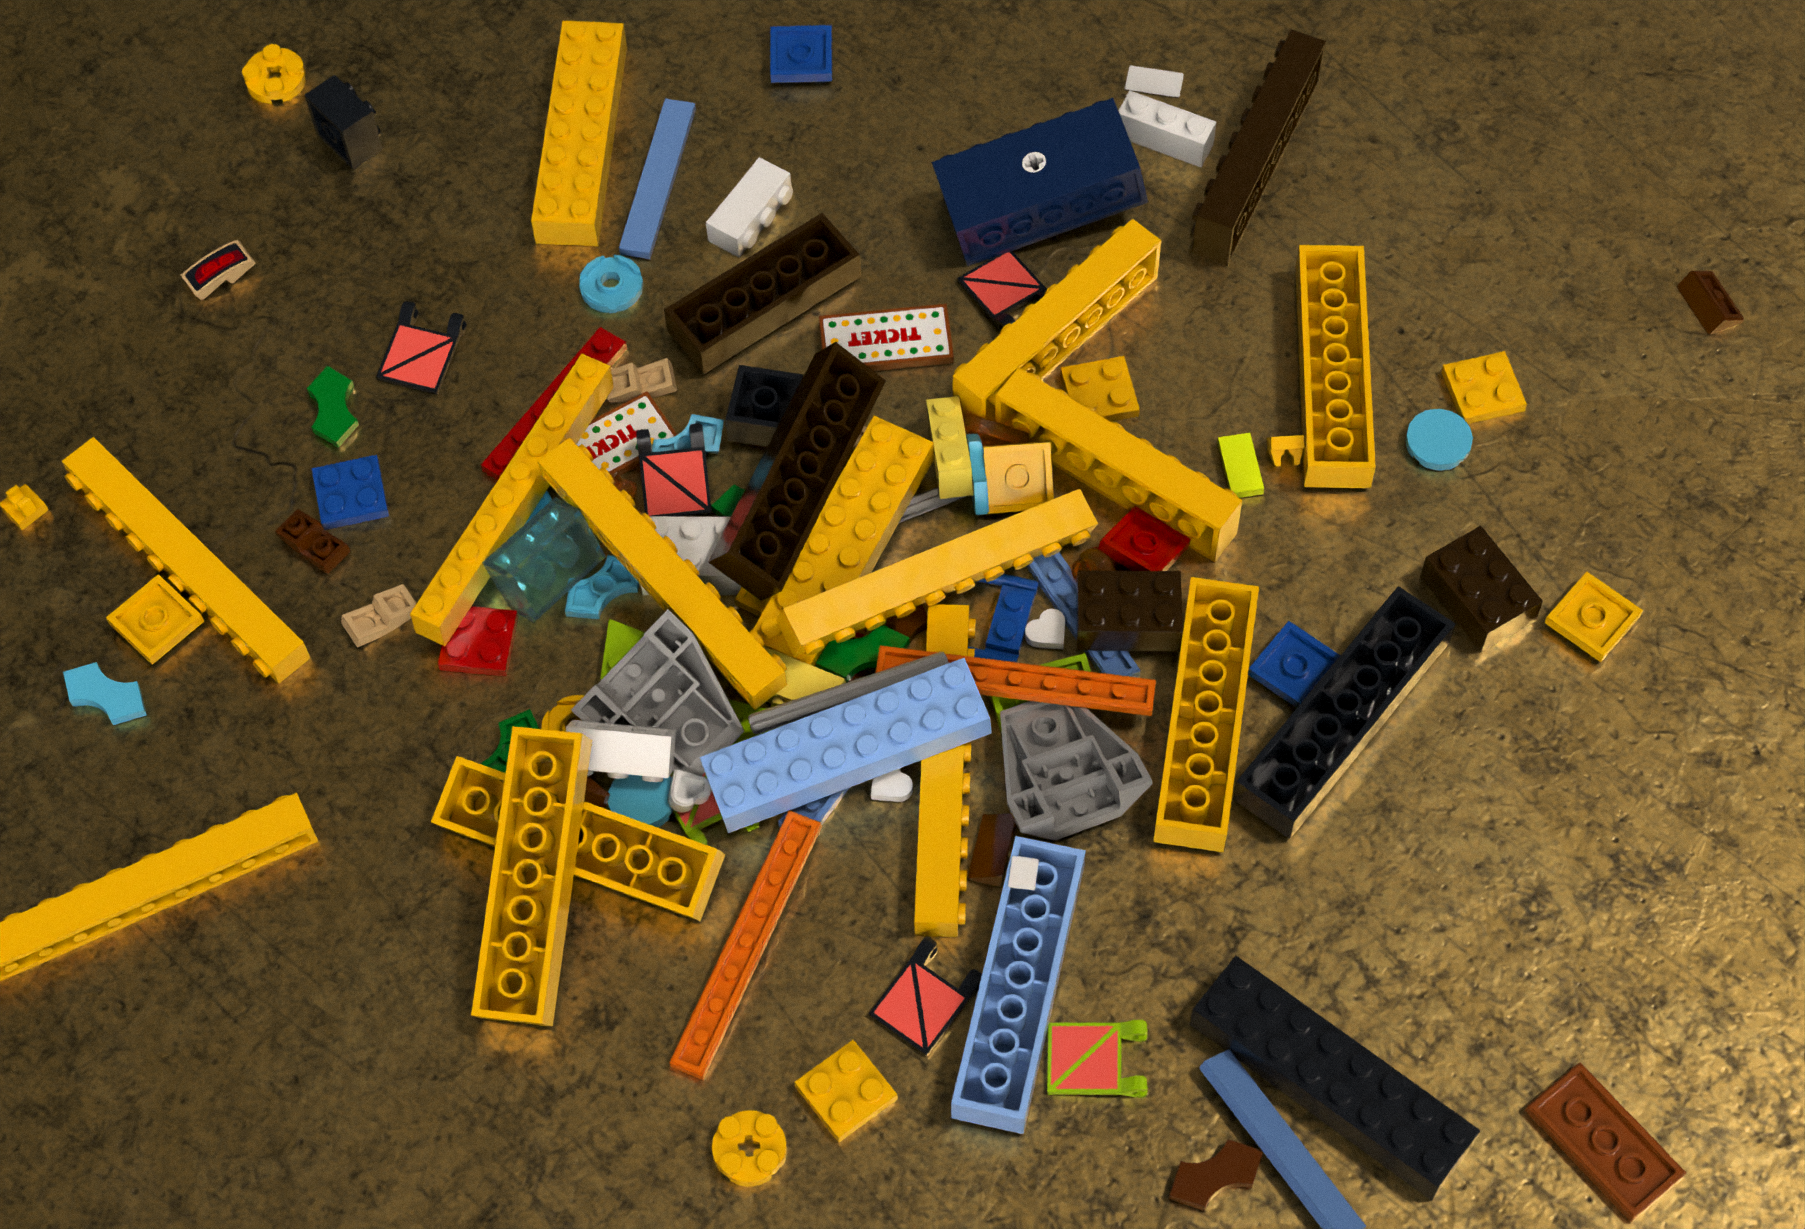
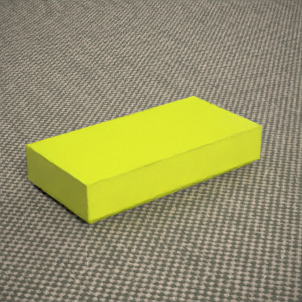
M1244 433L1218 437L1217 445L1228 489L1232 490L1238 498L1263 495L1264 485L1251 434Z

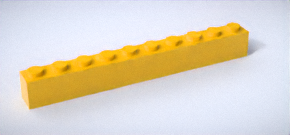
M584 354L580 355L412 609L410 616L417 634L446 646L550 486L541 475L538 460L569 437L577 444L614 388L611 367Z
M94 437L62 460L67 471L64 477L71 487L76 491L82 489L86 493L85 498L96 511L102 509L107 514L105 516L106 520L117 532L122 529L127 533L126 539L137 552L143 549L148 554L146 558L152 567L159 573L164 570L169 575L167 579L174 589L179 593L185 591L190 596L188 598L189 602L200 614L206 612L212 617L210 622L221 635L227 632L233 638L231 643L242 656L249 654L255 660L253 665L263 677L266 678L270 675L280 684L310 659L305 643Z
M569 437L539 459L538 465L541 475L659 606L664 611L669 609L694 633L705 656L754 710L787 686L785 674L787 667L781 658L775 653L770 655L763 648L765 644L761 637L754 630L748 631L741 624L743 620L732 606L725 607L720 601L721 596L717 589L710 582L706 584L702 582L698 577L699 572L695 565L689 559L683 561L677 554L678 549L673 541L666 535L662 538L655 529L657 527L650 516L645 512L640 514L634 508L635 502L624 489L619 491L613 485L614 479L604 467L597 468L592 462L594 459L591 453L583 444L577 446Z
M1077 489L783 608L776 621L793 655L797 656L805 652L807 656L823 650L828 642L836 640L837 643H842L856 635L855 631L865 627L868 631L874 630L886 623L885 619L896 615L897 618H903L916 610V606L925 602L927 606H932L945 599V594L952 591H956L957 594L966 592L975 586L974 582L984 578L986 582L993 581L1005 573L1004 570L1014 566L1015 570H1019L1034 561L1033 558L1043 554L1044 558H1048L1057 554L1063 549L1062 546L1066 544L1080 545L1091 538L1090 533L1097 526L1098 522L1080 489Z
M934 604L928 606L926 651L975 657V649L968 648V640L975 639L976 618H969V605ZM972 742L921 760L914 918L915 936L958 937V925H965L966 903H959V892L967 891V870H960L961 859H968V837L961 836L962 826H969V805H963V794H970V773H964V762H971Z
M298 794L280 796L271 804L258 810H248L242 813L239 818L224 825H214L201 835L191 839L179 840L169 849L157 854H147L130 866L113 869L106 873L104 877L91 883L78 884L68 893L56 898L44 899L36 907L22 913L16 912L6 916L0 922V982L319 842Z

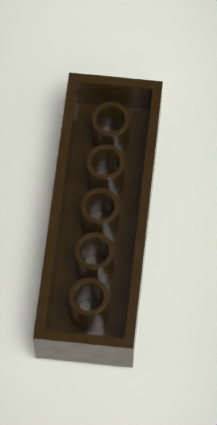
M821 213L665 308L667 331L702 373L705 374L860 278V254L828 218Z

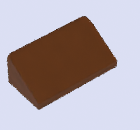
M1690 271L1678 284V290L1708 334L1723 331L1744 321V317L1713 271Z
M1011 813L983 814L967 880L1002 887L1017 827Z

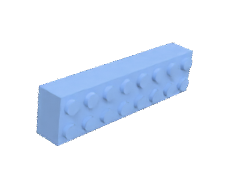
M961 658L701 756L700 760L727 832L731 833L992 734L991 721L965 658Z
M1015 836L951 1102L952 1119L1024 1134L1084 871L1086 850ZM1012 856L1039 860L1035 890L1008 887Z

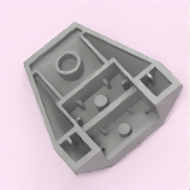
M669 609L644 633V636L598 684L594 685L571 709L582 721L676 730L673 771L677 769L701 776L705 771L700 757L731 746L745 731L694 633Z
M1028 701L1000 711L1007 806L1021 833L1056 841L1121 817L1152 785V779L1138 753L1087 708Z

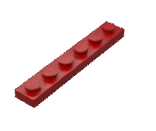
M599 327L481 464L482 471L498 481L581 354L612 367L627 350L626 341Z

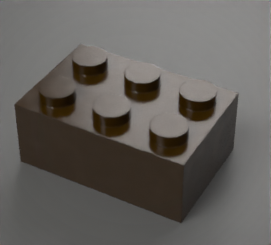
M1482 526L1475 528L1425 558L1420 577L1481 653L1537 620L1543 603L1542 599Z
M1078 570L1076 584L1077 650L1180 651L1183 634L1181 571Z

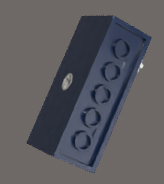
M1114 98L1095 102L1083 109L1064 113L1062 116L1052 120L1036 123L1029 128L1005 134L1001 138L984 144L974 145L970 149L943 156L941 159L932 162L967 266L1148 203L1141 168Z

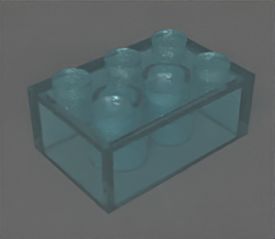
M555 497L482 563L509 608L517 610L519 615L534 623L596 567L606 555L580 509Z

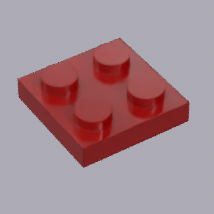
M1134 506L1101 539L1098 550L1132 571H1167L1188 549L1191 539L1139 507Z
M471 606L446 646H441L438 661L440 671L507 677L519 618L517 610Z

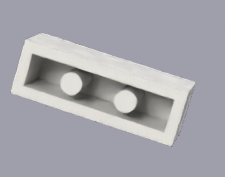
M1129 90L1119 109V114L1130 142L1202 168L1214 145L1216 121Z
M759 157L706 222L708 242L740 258L747 248L753 247L761 230L772 223L781 205H786L793 194L791 173Z
M571 720L566 726V732L583 733L592 739L588 775L594 774V771L607 772V776L610 778L625 779L628 778V775L642 776V780L647 782H662L663 778H669L673 772L676 730Z

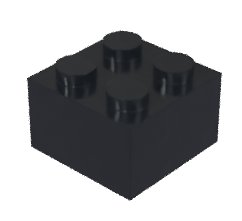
M334 74L305 94L316 134L353 170L383 150L380 140L382 132L374 118L377 116L375 109L367 100H360L356 91L348 82L343 83Z
M739 365L725 419L728 441L767 447L804 374Z

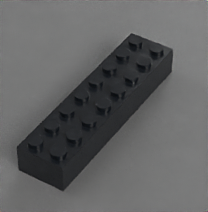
M1398 586L1238 778L1233 800L1291 839L1448 646L1455 623Z
M1235 955L1192 1009L1190 1019L1192 1027L1225 1051L1230 1049L1237 1060L1431 1201H1433L1471 1150L1481 1131L1237 955Z

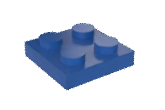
M832 25L771 26V83L832 81Z
M377 455L312 468L319 514L324 530L389 517Z
M1288 621L1249 667L1248 675L1297 708L1341 655Z

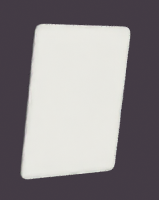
M1012 856L1008 887L1035 890L1039 860Z

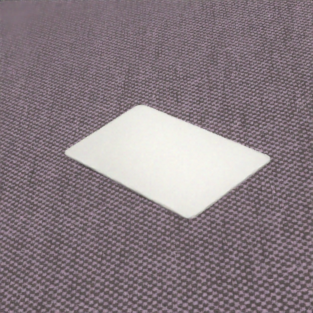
M1129 66L1125 89L1179 97L1184 74Z

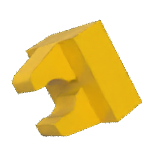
M1304 435L1266 437L1267 451H1269L1275 467L1281 466V456L1285 450L1292 457V466L1300 464L1303 448H1305Z
M26 484L20 488L14 485L5 492L7 498L0 502L2 511L21 530H24L49 510L46 504Z

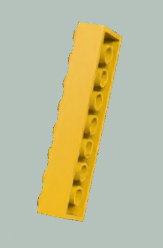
M562 21L531 219L536 244L599 246L627 51L624 23Z
M1133 218L1126 225L1117 227L1111 234L1110 239L1102 246L1097 245L1094 247L1086 260L1080 265H1074L1068 271L1066 277L1058 284H1052L1038 302L1029 304L1013 324H1006L997 338L990 344L985 343L982 345L973 359L967 364L962 363L953 373V396H959L963 420L982 434L995 423L996 393L1018 367L1028 373H1035L1043 380L1157 279L1161 240Z
M1299 245L1295 273L1301 426L1305 442V448H1303L1304 487L1371 488L1376 466L1364 246Z
M1018 367L996 393V431L1016 443L1049 441L1052 465L1129 511L1134 506L1139 507L1191 539L1189 547L1211 561L1216 562L1237 535L1243 500L1238 498L1232 490L1219 487L1211 482L1203 473L1194 472L1182 465L1176 457L1166 455L1157 450L1146 439L1135 437L1127 432L1119 423L1110 422L1098 415L1092 407L1082 405L1070 398L1065 391L1055 389L1046 384L1035 373H1028Z
M873 416L835 483L782 591L771 596L753 628L763 640L764 647L816 667V662L824 649L810 656H807L805 652L794 656L776 619L783 608L870 574L873 571L934 460V442L877 416Z
M1191 577L1153 842L1224 853L1259 586Z
M512 726L471 1016L491 1020L553 1026L592 747V739L583 733Z
M456 756L431 823L495 847L506 773ZM584 801L574 876L701 922L726 854L711 846Z

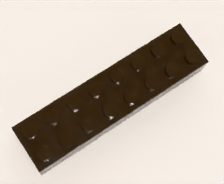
M1292 29L1286 40L1281 39L1279 41L1274 56L1276 58L1275 62L1268 63L1263 76L1265 81L1262 86L1257 85L1253 93L1251 109L1245 108L1240 120V126L1242 127L1240 131L1233 132L1228 144L1229 152L1227 156L1222 154L1217 164L1216 173L1218 174L1216 178H1210L1204 191L1206 198L1204 202H1198L1194 209L1192 220L1195 223L1190 233V239L1193 240V254L1228 266L1319 83L1326 41Z
M837 342L815 353L708 561L709 564L760 601L782 591L886 382L884 378Z

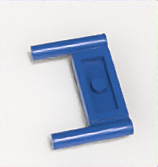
M1003 574L990 582H986L985 578L981 579L978 582L1000 586L1001 591L987 636L985 650L969 646L968 648L975 649V657L1018 662L1025 636V628L1029 622L1039 581Z

